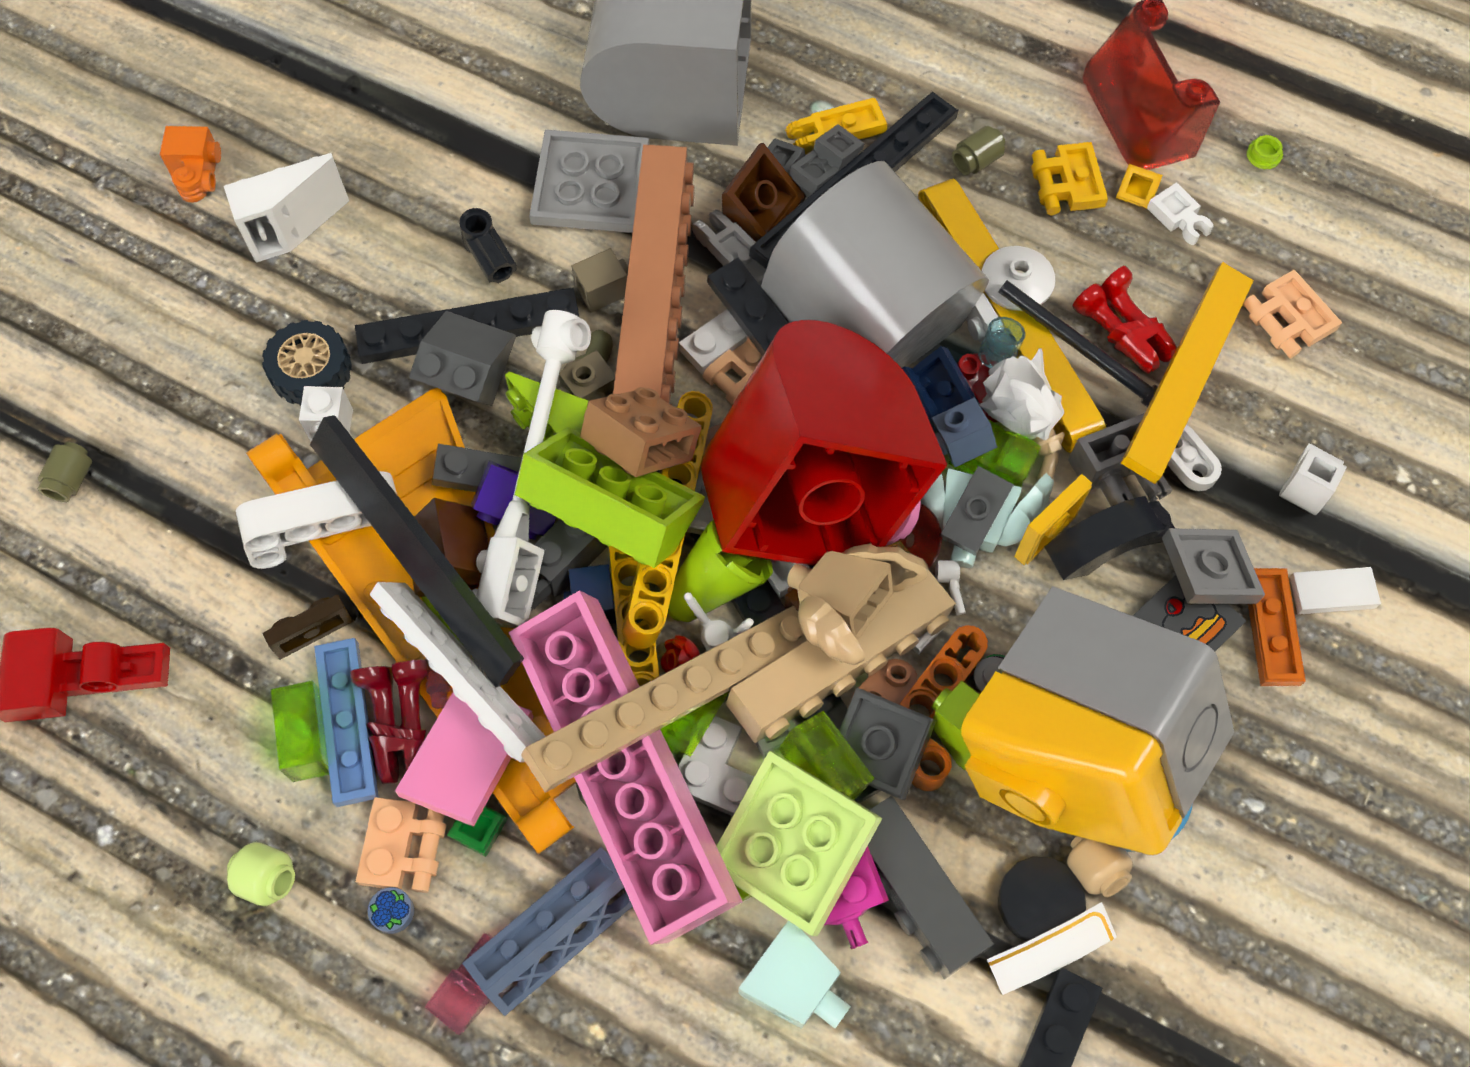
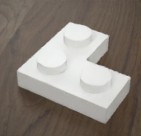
M704 711L678 767L694 800L733 816L754 779V776L727 765L742 732V727Z

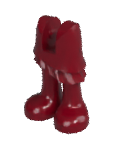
M428 660L403 661L394 663L391 667L374 666L350 671L352 683L357 687L367 689L372 698L375 722L366 724L373 733L368 738L372 744L375 765L382 784L398 782L399 764L397 751L404 750L407 770L425 740L426 730H421L419 694L421 682L429 672ZM393 677L399 691L401 708L400 726L395 724Z

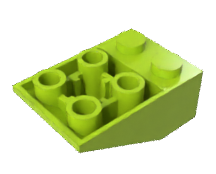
M509 371L505 374L509 389L505 394L514 408L510 411L511 415L522 429L530 428L540 383ZM555 389L543 442L567 427L581 433L584 414L589 401Z

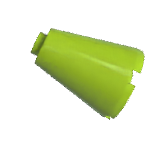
M713 519L707 524L676 573L668 614L677 621L692 622L697 619L684 598L687 592L693 595L705 614L764 584L773 573L771 560L722 552Z

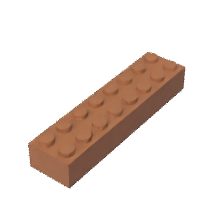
M643 144L613 394L630 392L644 387L656 391L661 399L670 404L671 393L675 392L676 371L674 370V360H678L679 338H677L678 328L681 329L682 306L680 304L681 297L685 295L686 277L683 274L684 266L688 265L689 245L687 244V236L691 235L692 215L690 214V207L694 206L695 185H693L694 163L687 162V147Z

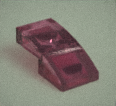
M484 933L464 961L493 937L489 933ZM461 964L457 970L452 969L425 1008L456 1034L461 1035L486 1007L490 999L483 993L464 965Z

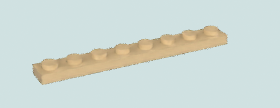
M794 606L782 611L525 747L521 756L544 792H548L730 691L735 685L806 642L807 639L799 623L798 611Z

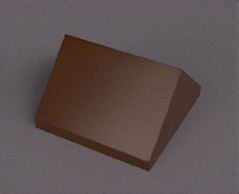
M760 143L722 193V213L733 224L736 222L753 241L757 242L796 209L805 195L764 143Z
M433 498L414 516L468 586L480 583L482 573L478 570L476 561L478 554L483 550H488L489 546L484 520L476 517L478 511L471 506ZM413 580L415 595L419 598L424 597V593Z

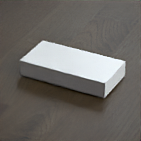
M1371 567L1294 572L1289 577L1297 614L1376 609L1381 604Z

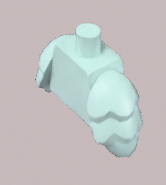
M948 468L945 481L943 482L942 474H940L920 500V513L931 527L940 529L939 538L970 482L972 474ZM1047 473L1034 484L1015 508L1014 506L1022 488L1013 485L979 550L993 553L996 545L1006 547L1022 540L1028 525L1050 505L1049 496L1053 489L1054 480ZM954 545L950 560L957 562L960 567L972 568L976 555L974 556Z

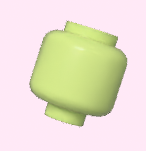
M253 842L245 845L231 857L227 866L229 890L235 896L256 905L268 906L283 899L290 892L295 881V871L289 855L284 851L263 843Z

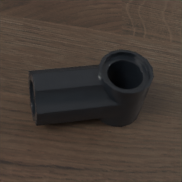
M481 208L468 209L461 215L459 221L465 249L473 255L489 283H501L509 279L511 274L517 270V266L493 227L491 215ZM477 230L482 231V232H479V233H472V232L477 231Z

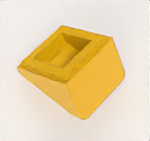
M1129 164L1116 199L1147 209L1150 200L1156 194L1163 175Z

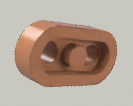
M889 659L888 663L881 670L869 676L859 688L900 704L916 683L917 673L908 662L901 659ZM891 674L900 675L903 679H895Z

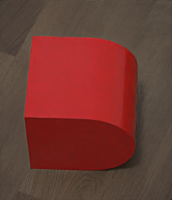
M799 320L786 324L775 335L706 447L701 460V473L722 552L815 566L826 552L835 551L843 553L851 547L869 543L876 547H885L946 468L947 462L915 386L904 370L888 354L871 341L844 327L818 320Z

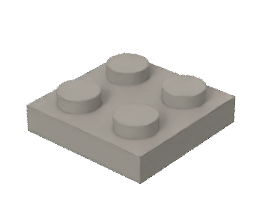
M1169 528L1163 535L1162 540L1188 604H1257L1265 596L1238 530Z

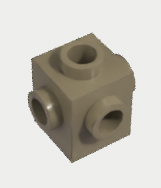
M596 350L582 359H575L573 362L565 365L563 370L559 372L561 387L558 390L588 401L604 398L613 394L615 374Z

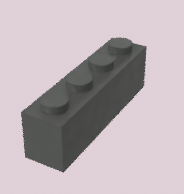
M890 796L870 809V811L883 819L870 840L868 848L886 894L898 909L894 915L899 925L907 935L914 933L923 947L920 950L923 961L932 973L935 974L939 971L945 980L986 952L994 943L894 797Z

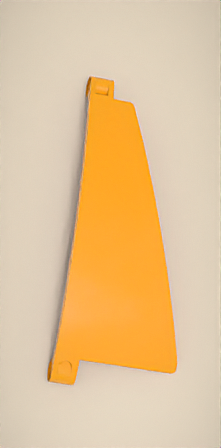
M439 388L429 390L354 439L378 471L388 472L392 475L398 497L413 516L417 515L433 498L472 507L471 502L476 492L432 485L438 444L465 448L448 399ZM276 433L246 452L275 495L337 481L322 460L306 469L282 434L278 435ZM484 521L489 543L495 531L491 523ZM372 526L310 540L309 542L396 663L411 660H427L417 647L406 641L402 630L394 621L382 614L381 607L370 596L377 582L406 583L414 591L411 576ZM479 583L470 585L468 587L471 589V591L473 589H478ZM500 627L513 643L509 632L515 628ZM521 663L507 684L500 687L518 706L532 711L534 716L532 722L545 736L554 733L525 667ZM429 666L428 675L420 685V696L438 718L451 696L453 688L442 675L436 673ZM511 758L492 793L536 853L539 855L574 828L559 809L554 799L577 783L575 778L573 777L545 793L526 762H518V760Z

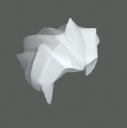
M1038 348L1032 360L1020 355L1019 358L1012 356L995 364L989 370L990 376L983 382L987 395L982 400L984 402L979 404L992 418L1010 430L1025 436L1027 443L1036 437L1047 440L1051 429L1064 415V409L1061 404L1062 396L1051 389L1044 372L1043 351L1041 348Z

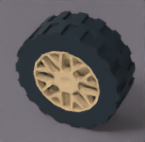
M301 320L299 323L292 322L287 324V327L275 332L273 338H270L266 343V349L263 350L262 357L264 362H262V366L268 380L276 393L281 398L284 397L291 404L297 403L301 406L304 386L343 387L344 389V385L346 382H349L351 377V357L342 337L338 332H335L333 327L330 325L326 326L320 321L309 322L308 320Z

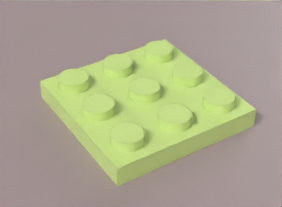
M769 751L716 847L736 886L809 935L818 936L883 818L779 754Z

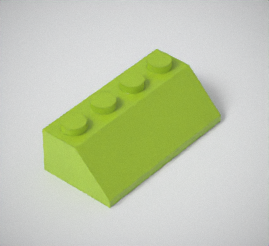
M569 427L524 453L515 491L516 496L529 502L532 507L544 510L558 517L568 526L578 528L596 537L602 544L615 547L632 556L638 563L649 565L653 568L674 553L705 500L704 495L656 471L638 477L626 473L620 465L606 455L598 453L591 444L580 437L581 433Z

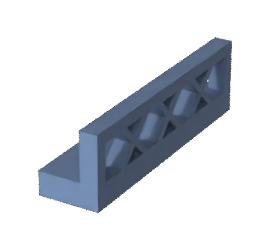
M600 847L462 963L483 993L504 1016L633 907L609 854ZM621 889L625 891L616 901L608 905L609 900ZM587 921L586 926L582 930L573 934L574 930L581 923ZM553 951L548 959L543 963H539L540 958L547 952ZM518 981L517 985L501 998L499 993L512 982Z

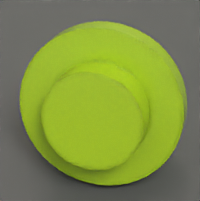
M1271 135L1260 136L1250 143L1247 149V158L1251 164L1260 169L1275 168L1283 158L1282 143Z

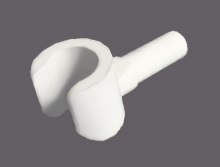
M939 560L935 566V578L939 583H949L951 598L956 603L954 606L956 615L965 614L966 611L959 590L960 566L953 560Z

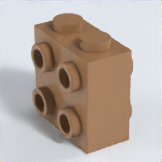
M640 387L634 391L610 394L607 397L589 401L584 414L580 437L591 444L598 453L606 455L620 465L626 473L638 477L692 461L702 426L689 418L684 410L673 407L661 399L656 391Z

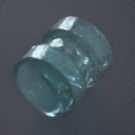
M1008 317L993 319L987 328L986 338L982 341L978 355L982 363L992 368L1004 359L1011 358L1012 356L1017 357L1018 349L1022 346L1026 334L1023 326L1016 320Z

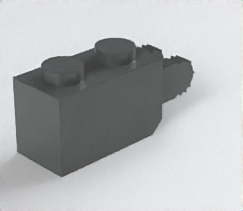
M559 519L534 544L545 551L531 611L550 594L556 597L561 595L570 586L569 569L588 567L608 546L602 544L596 537L578 528L570 527L563 520Z

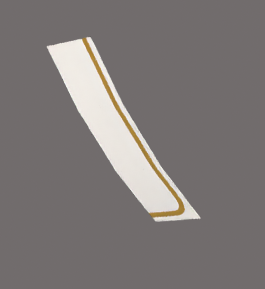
M1101 902L1069 921L1023 944L987 959L999 989L1002 995L1084 957L1117 938Z

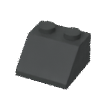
M446 311L420 342L409 378L470 400L493 406L517 335Z

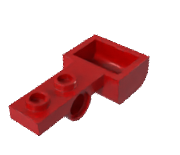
M57 628L12 631L3 636L0 660V720L5 723L66 716L67 697L168 686L170 647L165 643L121 647L110 642H91L83 645L82 651L72 652L73 638Z

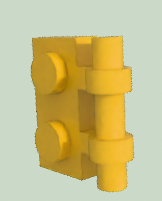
M1092 142L1057 145L1054 158H1047L1044 150H1036L1032 153V174L1039 182V200L1045 206L1048 215H1056L1061 211L1060 200L1068 201L1070 211L1104 208L1106 206L1108 197ZM1060 174L1062 183L1054 184L1052 175Z

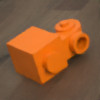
M165 126L160 156L172 176V181L182 199L190 203L198 202L207 195V192L215 191L216 178L214 172L216 163H219L221 160L220 144L214 140L208 127Z

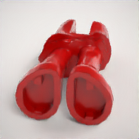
M1122 266L1107 277L1101 286L1099 283H1095L1085 289L1076 298L1072 307L1077 313L1092 318L1110 333L1107 336L1108 342L1115 344L1116 350L1124 353L1141 370L1150 374L1159 368L1160 360L1169 362L1173 358L1177 346L1167 333L1164 324L1159 323L1157 317L1149 318L1132 301L1127 290L1132 282L1133 275L1127 266ZM1109 306H1110L1111 308H1113L1126 322L1123 323V322L1113 313V311L1109 308Z

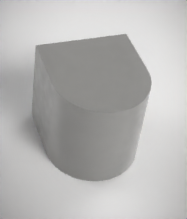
M595 0L580 79L581 92L587 105L603 121L631 135L650 139L738 146L751 45V0Z
M876 161L857 169L840 180L795 220L775 246L770 256L761 287L788 323L799 320H818L844 327L874 343L903 368L904 366L908 367L962 326L986 289L989 279L885 161Z

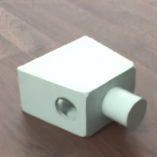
M790 921L785 924L740 985L738 992L745 999L799 1028H803L814 1012L835 1029L851 1007L830 991V988L841 972L804 931Z

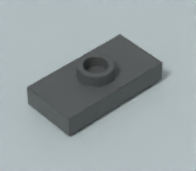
M978 466L941 532L940 538L975 556L1014 484Z

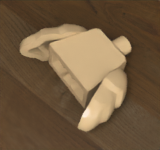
M871 543L851 547L843 553L835 551L826 552L813 569L795 564L788 574L787 584L798 591L800 603L798 619L802 632L811 644L819 646L829 657L841 663L856 665L863 662L865 657L858 638L891 597L893 591H903L908 586L920 583L927 578L928 565L923 559L905 552L900 547H876Z

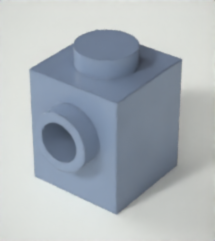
M975 397L932 417L937 432L935 436L943 455H948L954 467L997 448L991 424Z

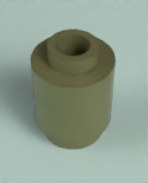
M990 126L982 127L957 144L956 150L952 152V159L956 168L964 175H969L970 173L977 174L1004 155V136L998 129H993Z
M65 442L64 445H54L38 477L40 482L37 488L38 491L53 500L69 502L71 496L77 495L92 464L91 458L87 456L88 451L72 442Z

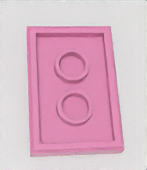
M452 692L395 791L403 799L474 827L512 757L505 752L504 745L493 732L480 724L478 716L468 704L461 701ZM519 706L532 721L534 718L532 711Z

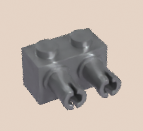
M1145 413L1079 438L1068 459L1077 477L1083 474L1092 482L1091 490L1101 488L1110 506L1134 498L1122 478L1128 475L1136 476L1149 502L1157 501L1158 498L1160 500L1172 492L1171 486H1169L1163 475L1156 484H1153L1121 464Z

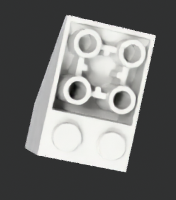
M331 153L312 157L306 161L277 168L273 171L241 179L224 186L234 221L255 262L291 252L349 202Z

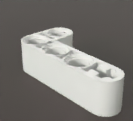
M379 471L397 494L392 475L388 472ZM338 481L244 502L236 509L244 550L250 565L257 569L272 568L283 563L287 557L285 546L372 526Z

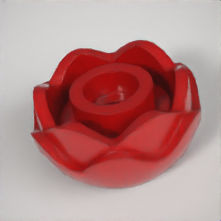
M675 635V638L668 639L664 643L666 652L661 658V666L667 673L699 656V649L690 639Z

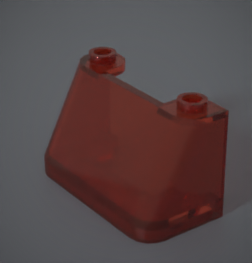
M1163 0L1139 1L1086 63L1083 73L1084 84L1124 160L1128 165L1131 164L1146 170L1196 157L1220 104L1216 93L1207 82L1196 78L1178 82L1151 32L1161 29L1168 19L1169 13Z

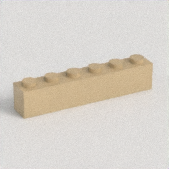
M928 570L925 580L910 585L903 591H893L891 597L858 638L865 657L863 662L856 665L841 663L829 657L819 646H815L807 640L732 687L726 705L754 743H757L766 736L773 740L784 733L790 727L789 721L801 714L803 718H807L819 710L824 704L822 700L832 693L839 697L850 690L856 684L855 678L865 672L868 676L877 673L888 663L886 658L896 652L900 656L909 652L919 643L918 638L927 631L931 636L940 632L949 624L948 615L956 603Z

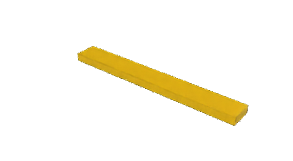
M1224 262L1216 269L1121 461L1122 465L1153 484H1156L1162 477L1254 281Z

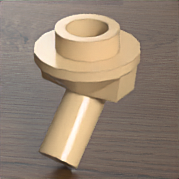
M1052 428L1047 440L1036 437L1033 439L1034 444L1027 447L1029 451L1044 457L1036 478L1037 480L1046 473L1053 479L1059 463V450L1062 449L1061 443L1065 436L1064 432L1056 435Z

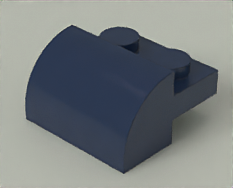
M940 346L913 368L906 366L902 368L916 388L934 433L937 432L932 417L974 397L978 402L948 348Z

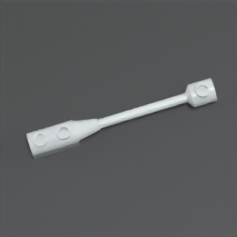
M560 310L545 312L542 326H538L532 331L531 339L536 352L546 362L524 453L544 440L561 365L573 362L576 352L586 350L591 341V331L587 322L569 312ZM515 491L513 499L509 503L494 536L490 538L488 550H483L478 554L476 564L482 575L478 589L472 590L499 627L516 628L529 620L545 551L529 543V502L516 496Z

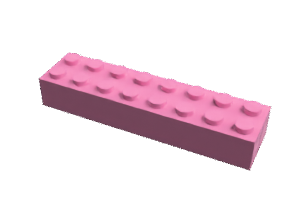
M580 590L509 632L515 647L524 657L522 663L554 732L640 687L598 599ZM660 729L574 777L650 945L669 943L743 902Z

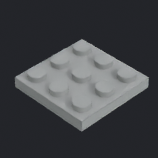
M545 130L529 215L531 225L633 233L643 144L649 145V138Z

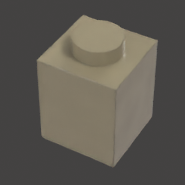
M611 248L571 265L574 285L590 313L625 298L628 265L624 259L618 260Z

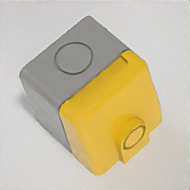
M1052 586L999 665L1000 673L995 671L963 721L961 735L971 754L964 767L981 798L1040 827L1146 855L1160 854L1169 845L1182 823V819L1186 816L1234 734L1218 656L1212 648L1201 641Z

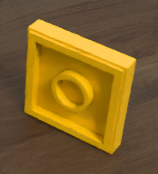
M1081 474L1028 525L1014 555L1023 565H1028L1045 548L1044 546L1055 539L1077 517L1092 488V482Z

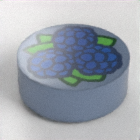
M388 887L378 891L371 898L368 905V917L371 924L379 931L387 934L401 932L411 923L414 916V904L411 898L403 890L395 887Z

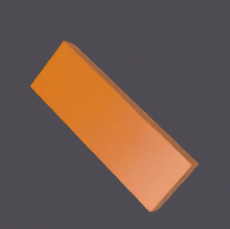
M1254 568L1265 593V596L1257 604H1248L1260 686H1301L1306 682L1287 568Z

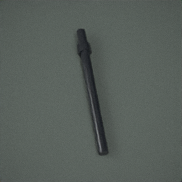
M1006 280L998 293L1142 398L1141 403L1148 408L1158 388L1157 385L1154 384L1151 387Z

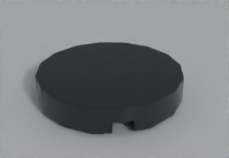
M1032 856L1017 862L1004 875L999 889L998 910L1005 925L1017 938L1027 942L1085 912V891L1075 874L1066 864L1051 857Z

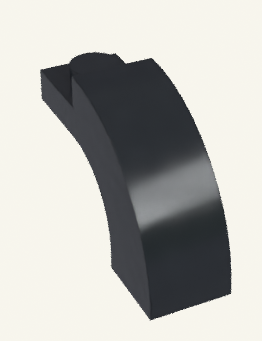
M1146 496L1113 505L1084 519L1057 536L1044 547L1062 579L1067 580L1090 575L1109 560L1132 549L1163 543V535L1169 528L1175 527L1171 522L1169 512L1162 507L1159 501L1149 502Z

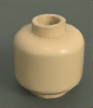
M1078 836L1072 840L1070 845L1073 849L1068 855L1067 864L1088 893L1102 894L1104 897H1109L1118 893L1131 881L1132 875L1130 871L1133 867V861L1124 848Z

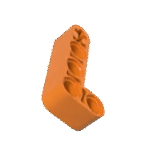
M971 625L959 627L899 705L910 709L912 705L921 704L929 710V717L933 718L935 710L931 706L945 688L953 691L961 680L967 683L978 663L982 661L988 648V639L985 633L980 628ZM966 645L970 646L972 649L967 652L960 663L956 659L960 649H964ZM939 673L948 675L952 679L953 685L948 687L939 685L935 681L934 675ZM930 738L920 762L925 760L935 762L940 768V774L929 776L922 771L919 764L912 784L923 791L939 789L944 784L952 768V760L949 753Z

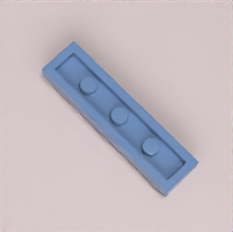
M356 638L316 645L314 648L333 804L336 807L374 800V797L379 798L373 749L368 736H371L370 728L366 724L369 723L365 689L355 686L350 677L351 670L362 668L359 643Z

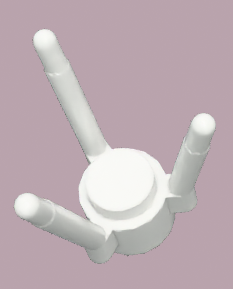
M687 592L684 595L687 604L704 627L701 639L707 651L745 632L754 623L753 619L748 618L737 628L731 629L730 625L724 621H711L691 593Z

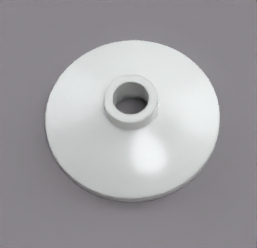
M1008 246L998 249L986 259L982 267V272L989 279V283L984 290L985 293L996 304L1010 310L1023 311L998 293L1006 280L1040 305L1049 299L1055 286V273L1050 262L1042 254L1028 247ZM1016 270H1021L1025 273H1019Z

